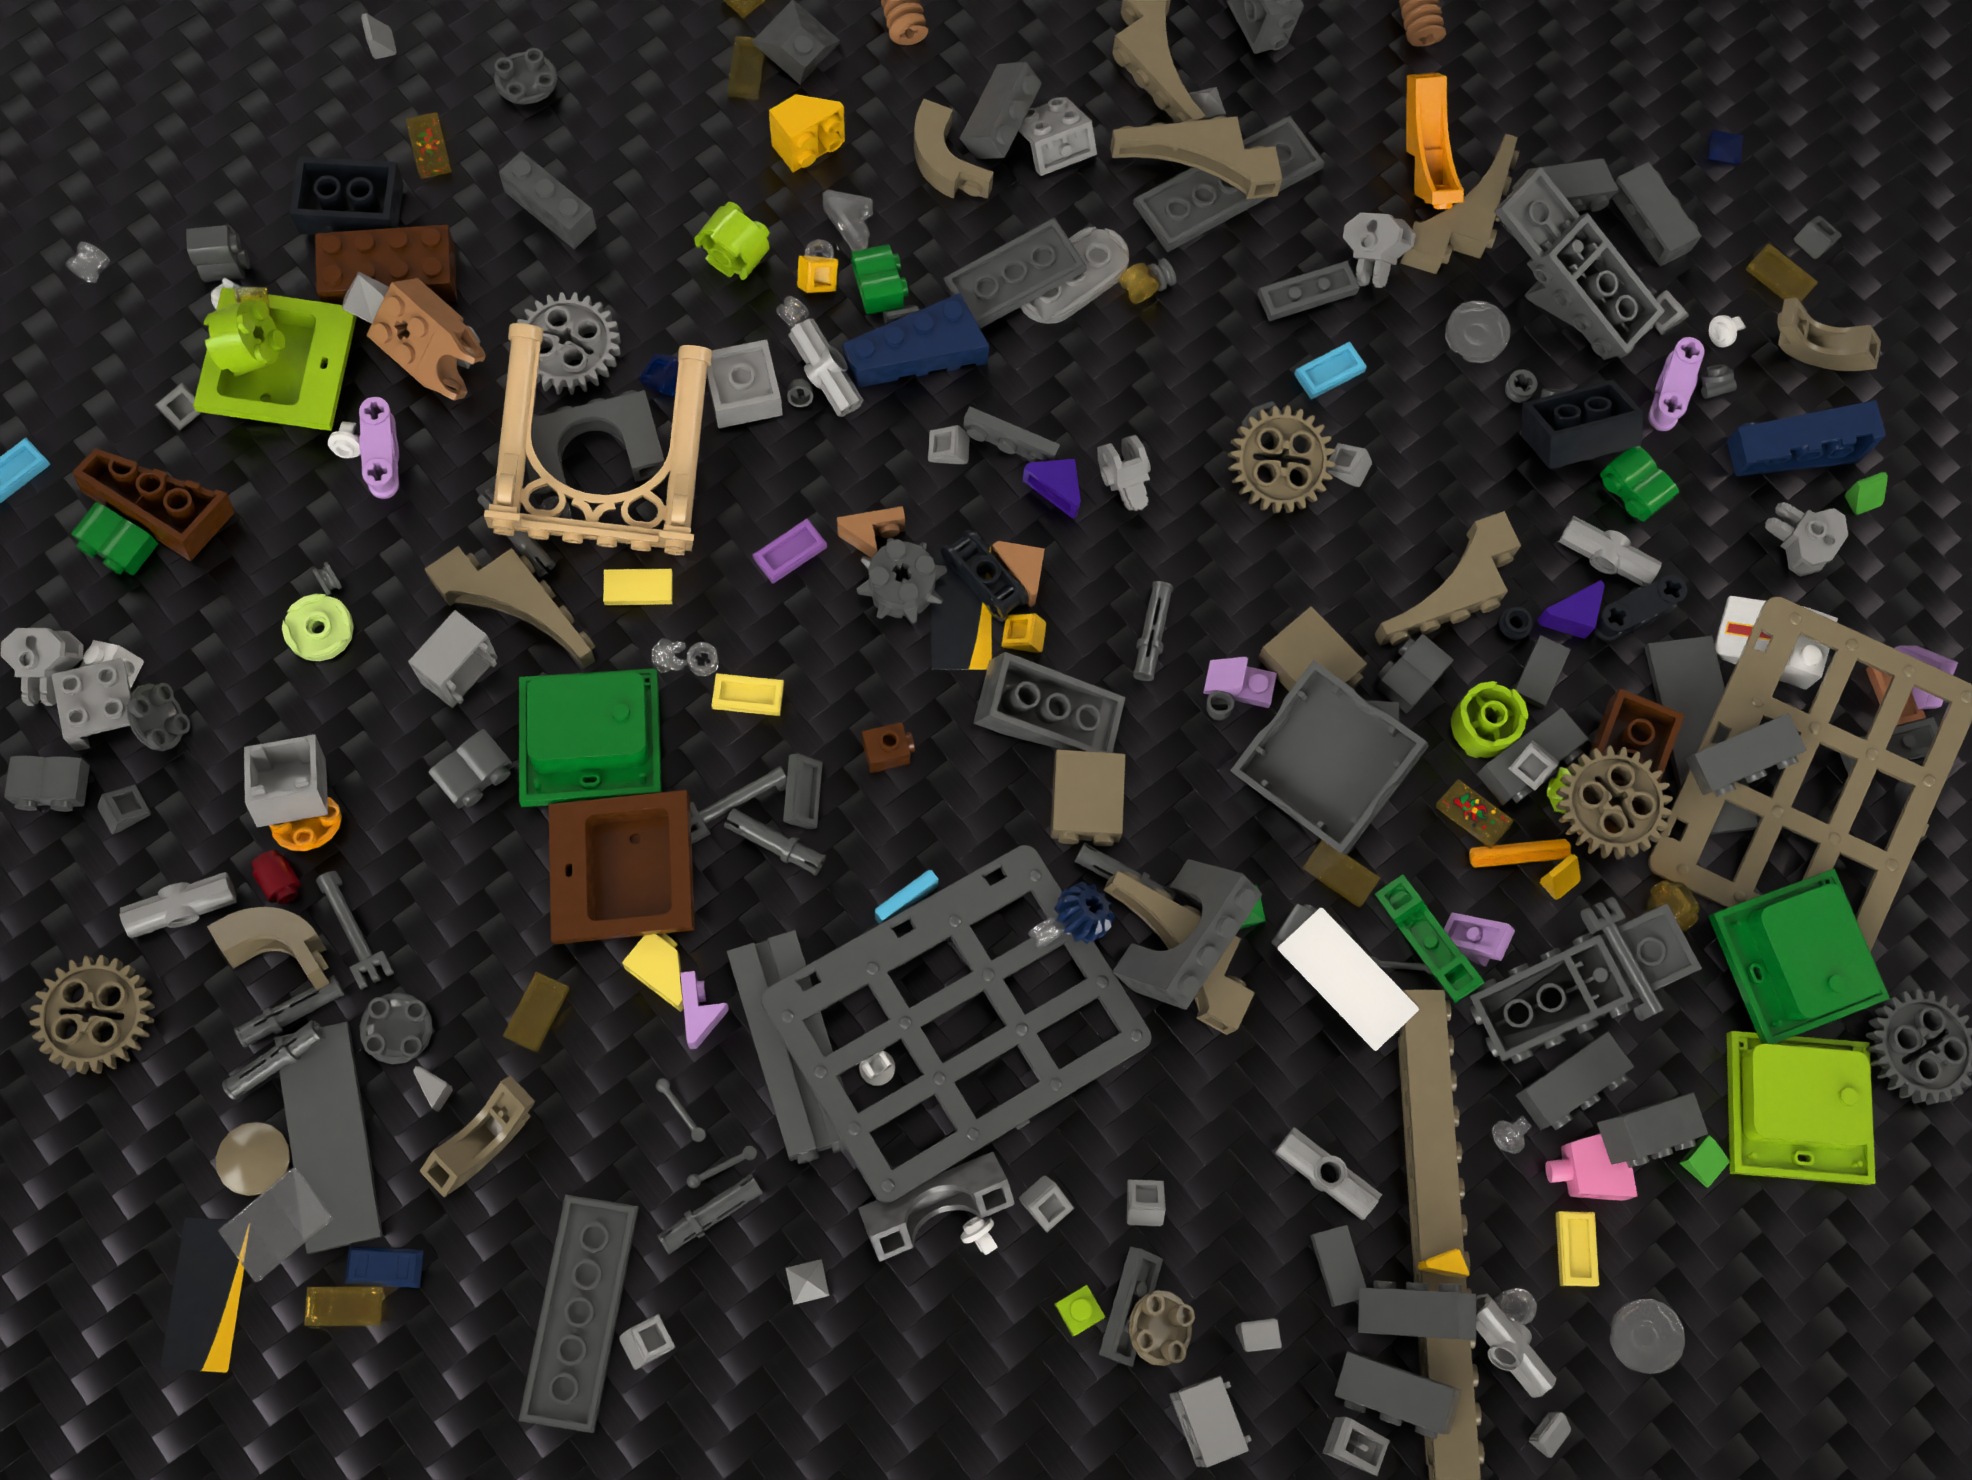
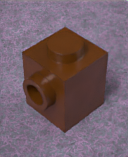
M902 722L862 731V743L870 773L910 764V753L915 752V745L911 731L905 733Z

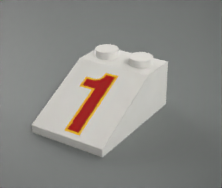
M1736 596L1728 597L1714 644L1717 658L1737 664L1760 610L1766 601ZM1804 607L1835 622L1838 620L1836 617ZM1761 631L1754 649L1765 652L1771 636ZM1799 635L1780 677V681L1807 690L1822 678L1830 648Z

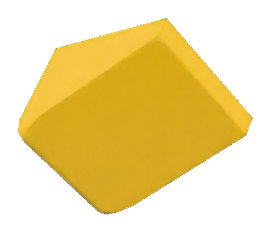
M799 256L798 288L806 293L836 291L838 259Z
M1036 613L1007 615L1001 646L1027 652H1042L1046 622Z
M1570 854L1540 879V884L1553 899L1559 900L1581 880L1578 857L1575 854Z
M1457 1248L1423 1260L1418 1264V1268L1421 1271L1457 1278L1470 1275L1460 1249L1457 1250Z

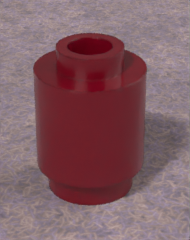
M270 850L252 861L251 866L254 869L252 875L270 903L278 902L282 905L297 897V891L300 889L301 883L284 855H279L277 850Z

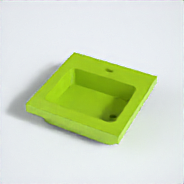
M222 287L216 310L245 300H262L268 306L269 315L273 319L276 328L283 333L286 346L280 350L276 363L239 376H233V372L229 369L221 370L218 368L207 350L193 404L195 411L332 431L357 316L345 311L342 308L343 305ZM328 363L327 367L323 369L324 364Z
M1728 1032L1727 1072L1730 1174L1863 1185L1876 1184L1870 1052L1866 1050V1048L1870 1047V1042L1793 1036L1775 1044H1761L1757 1033ZM1798 1156L1805 1157L1806 1162L1799 1161Z

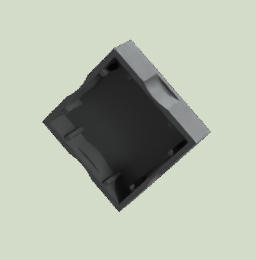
M1313 660L1284 698L1274 719L1257 734L1230 771L1343 856H1346L1429 746L1427 741L1388 713L1374 707L1359 696L1352 687Z

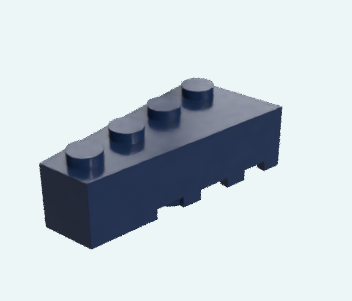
M960 293L843 343V357L857 388L897 381L899 377L914 374L916 377L928 375L930 371L946 368L947 371L961 369V366L976 363V366L988 364L989 344Z
M1877 400L1758 424L1753 422L1745 423L1737 427V430L1727 440L1735 476L1859 463L1886 434Z

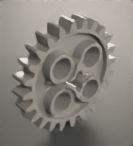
M560 292L559 301H554L550 295H547L548 304L543 305L539 301H535L537 309L535 312L525 309L528 320L518 319L517 323L541 327L545 332L543 333L541 349L551 348L550 352L540 354L537 383L542 380L544 391H547L554 385L557 394L560 395L563 387H568L570 394L574 395L575 386L580 385L581 389L586 392L587 382L591 381L594 385H599L597 378L599 374L607 378L609 377L606 366L616 367V360L613 356L620 355V348L617 344L621 343L619 333H616L618 331L616 321H612L610 311L603 312L601 302L592 306L590 296H586L580 302L576 292L573 293L570 300H566L564 293ZM558 321L566 322L562 326H553ZM587 333H595V336L592 338H583ZM573 360H581V363L576 366L568 365Z

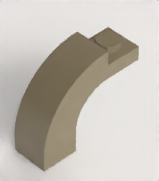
M923 99L916 115L914 129V154L921 173L934 188L953 199L958 188L964 190L968 195L988 199L992 190L994 172L962 161L949 151L945 141L952 128L953 109Z
M1797 297L1784 299L1783 309L1778 314L1777 322L1778 328L1781 331L1778 345L1785 353L1803 363L1830 370L1861 371L1877 369L1881 340L1871 325L1855 327L1824 325L1808 315Z
M274 907L247 908L231 913L207 926L233 969L261 953L280 951L288 953L298 960L317 991L329 984L328 979L323 973L329 967L320 954L326 950L324 944L307 921L290 911Z
M511 1076L505 1078L499 1083L478 1115L454 1137L431 1152L420 1172L443 1197H446L479 1172L514 1138L530 1118L528 1112L535 1101Z

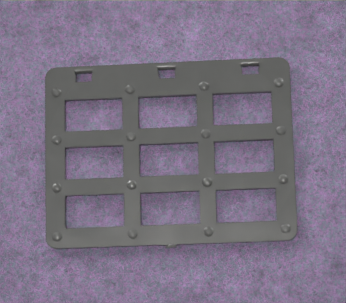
M1021 845L771 985L762 995L761 1003L763 1009L873 1195L880 1202H894L1012 1129H1021L1030 1123V1118L1141 1052L1151 1042V1032L1094 941L1088 944L1083 940L1075 942L1070 932L1064 933L1065 927L1063 924L1056 922L1059 914L1054 910V907L1061 896L1062 890L1038 852L1031 846ZM1001 868L1005 878L990 886L983 877ZM1031 892L1052 926L991 961L970 926ZM909 919L914 930L898 938L892 928ZM951 938L970 968L971 973L909 1008L888 973ZM1065 945L1084 975L1085 980L1025 1015L1004 982V979L1060 946ZM816 972L820 983L803 992L796 982ZM868 985L889 1020L824 1057L803 1021ZM984 991L1005 1027L942 1063L921 1027ZM1098 998L1119 1031V1034L1059 1070L1037 1033ZM902 1040L923 1076L857 1113L837 1076L895 1042ZM1018 1046L1039 1082L976 1119L955 1082ZM935 1095L957 1132L891 1170L870 1133Z

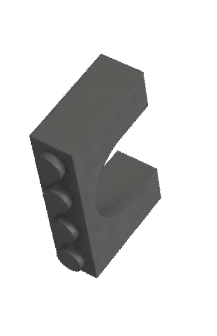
M634 390L626 391L618 397L606 400L602 398L593 399L586 405L577 407L565 406L553 413L541 416L533 414L531 439L534 452L546 471L566 486L562 468L563 452L573 438L588 431L610 433L623 443L628 454L635 482L653 478L665 462L645 390L638 392ZM526 457L525 464L529 480L532 482L540 477L533 470ZM549 486L533 491L537 506L559 501L557 493Z
M1190 859L1186 861L1170 885V888L1188 906L1202 910V916L1196 929L1184 942L1165 951H1155L1131 943L1113 970V973L1132 991L1187 1010L1262 896V893L1243 873Z

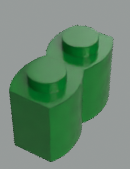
M889 244L851 251L853 271L866 315L904 308V297L909 296L906 278H900L898 274L901 272L898 253L893 254Z
M1640 446L1627 449L1600 473L1605 488L1622 498L1627 512L1642 522H1645L1680 492L1673 480L1664 471L1657 468L1651 456Z
M95 502L71 533L78 541L76 547L91 558H94L96 554L105 558L103 564L119 575L125 571L134 576L158 545L156 540L146 531L98 502Z

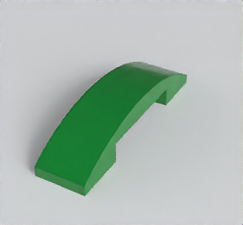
M1403 874L1375 893V896L1404 937L1455 1003L1485 983Z

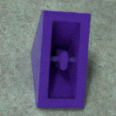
M1075 459L1030 462L1024 467L1022 481L1071 518L1075 519L1081 503Z
M1600 580L1546 608L1537 619V622L1542 627L1586 639L1596 627L1605 587L1604 583Z

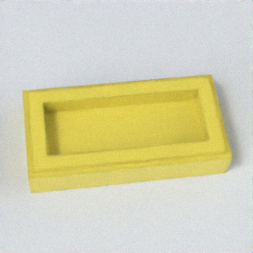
M672 569L604 570V605L672 604Z
M716 673L712 709L780 716L784 680Z
M1556 1212L1560 1286H1599L1595 1212Z

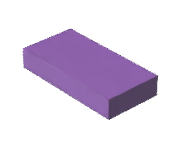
M807 518L754 553L753 559L771 583L774 584L826 549L827 543Z

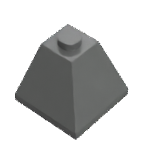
M794 0L753 40V44L799 84L840 43V40Z

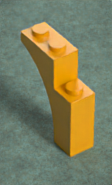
M1440 73L1407 75L1406 152L1415 156L1414 195L1423 199L1424 203L1432 204L1435 209H1449L1453 207V203L1464 201V189L1455 170L1449 141L1447 76Z

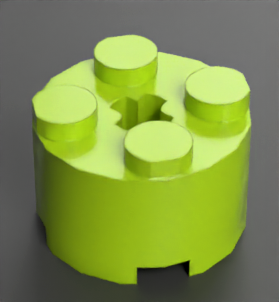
M729 201L725 206H720L694 238L696 247H701L702 245L709 253L705 259L712 266L728 277H732L735 273L739 274L741 280H745L770 249L767 239L770 232L767 227L759 221L753 222L744 215L743 210L737 204Z
M260 299L255 301L245 300L209 313L204 320V325L209 326L210 338L205 340V345L211 358L221 370L229 369L233 372V376H239L276 363L280 350L286 346L283 333L276 328L273 319L269 315L268 306Z
M1495 681L1480 683L1467 692L1453 711L1451 716L1453 736L1469 756L1474 758L1498 756L1514 744L1522 735L1526 720L1528 719L1526 703L1515 689L1509 690L1505 686L1497 685Z

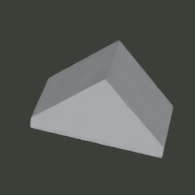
M1335 1417L1322 1453L1377 1476L1390 1440L1351 1418Z

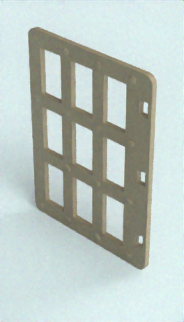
M1772 597L1763 604L1697 752L1716 745V743L1711 742L1719 724L1729 730L1725 738L1727 740L1759 726L1762 717L1771 721L1787 713L1790 714L1807 751L1796 755L1799 762L1783 768L1771 797L1738 782H1734L1735 790L1716 797L1714 791L1702 795L1689 768L1670 809L1673 813L1665 820L1669 826L1664 831H1660L1662 838L1655 843L1648 858V865L1654 874L1729 908L1761 896L1753 891L1783 827L1818 844L1802 880L1833 869L1839 854L1875 870L1855 916L1871 952L1919 840L1926 834L1929 827L1927 822L1972 722V684L1785 598ZM1761 631L1771 636L1765 652L1754 649ZM1799 635L1836 651L1808 713L1772 697ZM1856 661L1892 676L1865 740L1829 724ZM1913 687L1949 703L1922 766L1886 750ZM1819 743L1855 760L1828 823H1824L1791 807ZM1876 770L1913 786L1885 850L1848 834ZM1725 801L1761 817L1733 882L1696 865ZM1676 819L1687 824L1679 841L1669 837Z

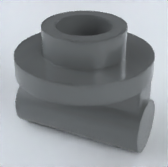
M1725 364L1709 366L1706 368L1707 372L1701 374V394L1704 399L1729 393L1737 389V384L1734 380V370L1727 369Z

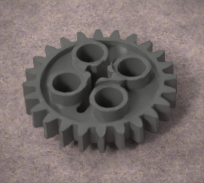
M1920 989L1909 993L1905 991L1896 994V997L1884 1001L1885 1006L1876 1008L1875 1012L1879 1017L1869 1020V1024L1876 1031L1866 1033V1037L1875 1041V1045L1866 1048V1050L1876 1053L1877 1058L1871 1061L1870 1064L1871 1066H1881L1882 1070L1877 1076L1878 1079L1889 1077L1890 1081L1887 1089L1892 1090L1900 1087V1098L1912 1095L1913 1103L1925 1101L1927 1105L1950 1101L1952 1097L1963 1094V1087L1972 1085V1081L1968 1077L1972 1075V1040L1970 1038L1972 1028H1966L1964 1025L1969 1019L1968 1015L1958 1017V1004L1947 1007V996L1944 995L1935 999L1934 991L1922 993ZM1923 1017L1928 1023V1028L1923 1023ZM1943 1030L1945 1031V1035L1942 1038L1923 1047L1926 1044V1040L1935 1038ZM1897 1036L1902 1039L1903 1047L1899 1044ZM1923 1047L1920 1054L1913 1055L1904 1064L1902 1063L1903 1057ZM1944 1047L1949 1052V1058L1945 1054ZM1919 1065L1922 1067L1924 1071V1077L1921 1075L1919 1071Z

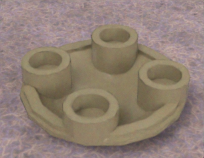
M260 1122L242 1124L230 1131L220 1143L216 1155L217 1173L222 1183L234 1193L241 1195L264 1194L277 1186L280 1181H283L290 1171V1151L285 1137L274 1126Z
M1156 1290L1145 1294L1135 1304L1129 1321L1130 1339L1138 1355L1152 1365L1166 1366L1171 1363L1182 1362L1185 1359L1186 1350L1192 1337V1324L1195 1320L1194 1310L1188 1304H1184L1179 1297L1168 1291Z

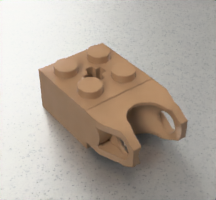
M418 278L391 282L367 333V336L424 387L437 391L452 400L465 398L468 392L464 380L458 373L457 359H462L473 365L478 361L483 362L486 357L472 330L463 323L464 318ZM446 385H448V386H450V387H453V388H456V390H453V389L447 387Z

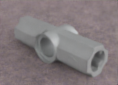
M807 319L795 325L788 336L806 363L804 371L809 380L817 388L822 389L838 417L854 412L861 406L864 400L846 373L848 366L844 357L837 349L829 345L814 319Z
M1576 516L1571 518L1559 540V543L1588 557L1590 564L1598 571L1606 574L1618 573L1642 587L1651 584L1661 568L1662 562L1632 547L1630 540L1622 533L1613 530L1604 532Z
M224 872L191 884L181 882L163 887L157 892L158 895L121 907L119 915L127 936L134 938L166 926L177 928L194 923L201 914L236 903V892L229 875Z
M1295 1127L1284 1138L1275 1152L1280 1158L1308 1178L1317 1190L1329 1194L1361 1220H1364L1382 1196L1376 1189L1349 1170L1341 1158L1331 1156ZM1322 1165H1329L1335 1170L1336 1179L1334 1183H1328L1321 1177L1320 1169Z
M1488 1293L1478 1295L1476 1297V1329L1490 1345L1488 1358L1496 1367L1505 1371H1511L1532 1398L1543 1396L1548 1390L1553 1388L1556 1377L1531 1348L1532 1334L1529 1329L1519 1322L1509 1320Z

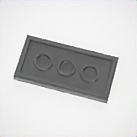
M1054 217L947 275L943 280L952 296L958 293L962 295L981 329L1082 274L1087 269L1086 264Z

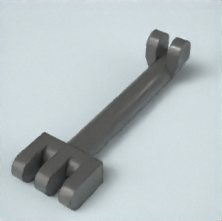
M779 766L773 769L769 774L701 811L698 810L694 802H691V829L696 828V831L691 833L692 844L711 834L706 825L709 821L774 786L779 791L786 790L787 776L783 768Z
M330 871L320 875L316 882L321 892L326 894L360 961L349 967L360 989L368 987L367 980L363 976V973L367 971L374 983L381 980L376 966L380 964L387 976L394 974V970L384 951L372 954L338 887L343 884L339 874L336 871Z
M1610 897L1604 900V904L1599 902L1593 905L1592 909L1586 908L1582 910L1581 918L1590 934L1592 935L1603 930L1639 994L1643 1004L1634 1008L1637 1019L1643 1021L1663 1011L1661 1003L1615 924L1626 918L1616 899Z

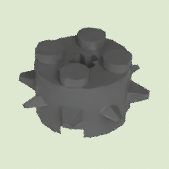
M888 538L887 545L881 547L872 558L862 557L861 562L869 569V580L857 588V593L872 597L874 605L878 608L877 617L879 619H882L885 615L895 618H902L905 615L911 623L917 622V612L918 614L923 612L931 602L938 604L943 602V599L935 591V581L944 575L947 569L946 566L935 565L933 558L926 551L927 544L925 542L916 545L907 541ZM898 578H905L902 582L896 580Z

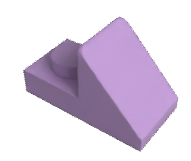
M1247 657L1210 660L1203 693L1210 695L1215 691H1225L1235 701L1269 708L1277 673L1247 666Z
M1453 912L1444 928L1445 932L1467 959L1485 967L1490 959L1502 961L1515 932L1507 923Z
M695 971L682 972L680 974L687 1044L689 1049H697L725 1016L729 1007L727 1003L700 1006V1002H706L704 980L698 981Z

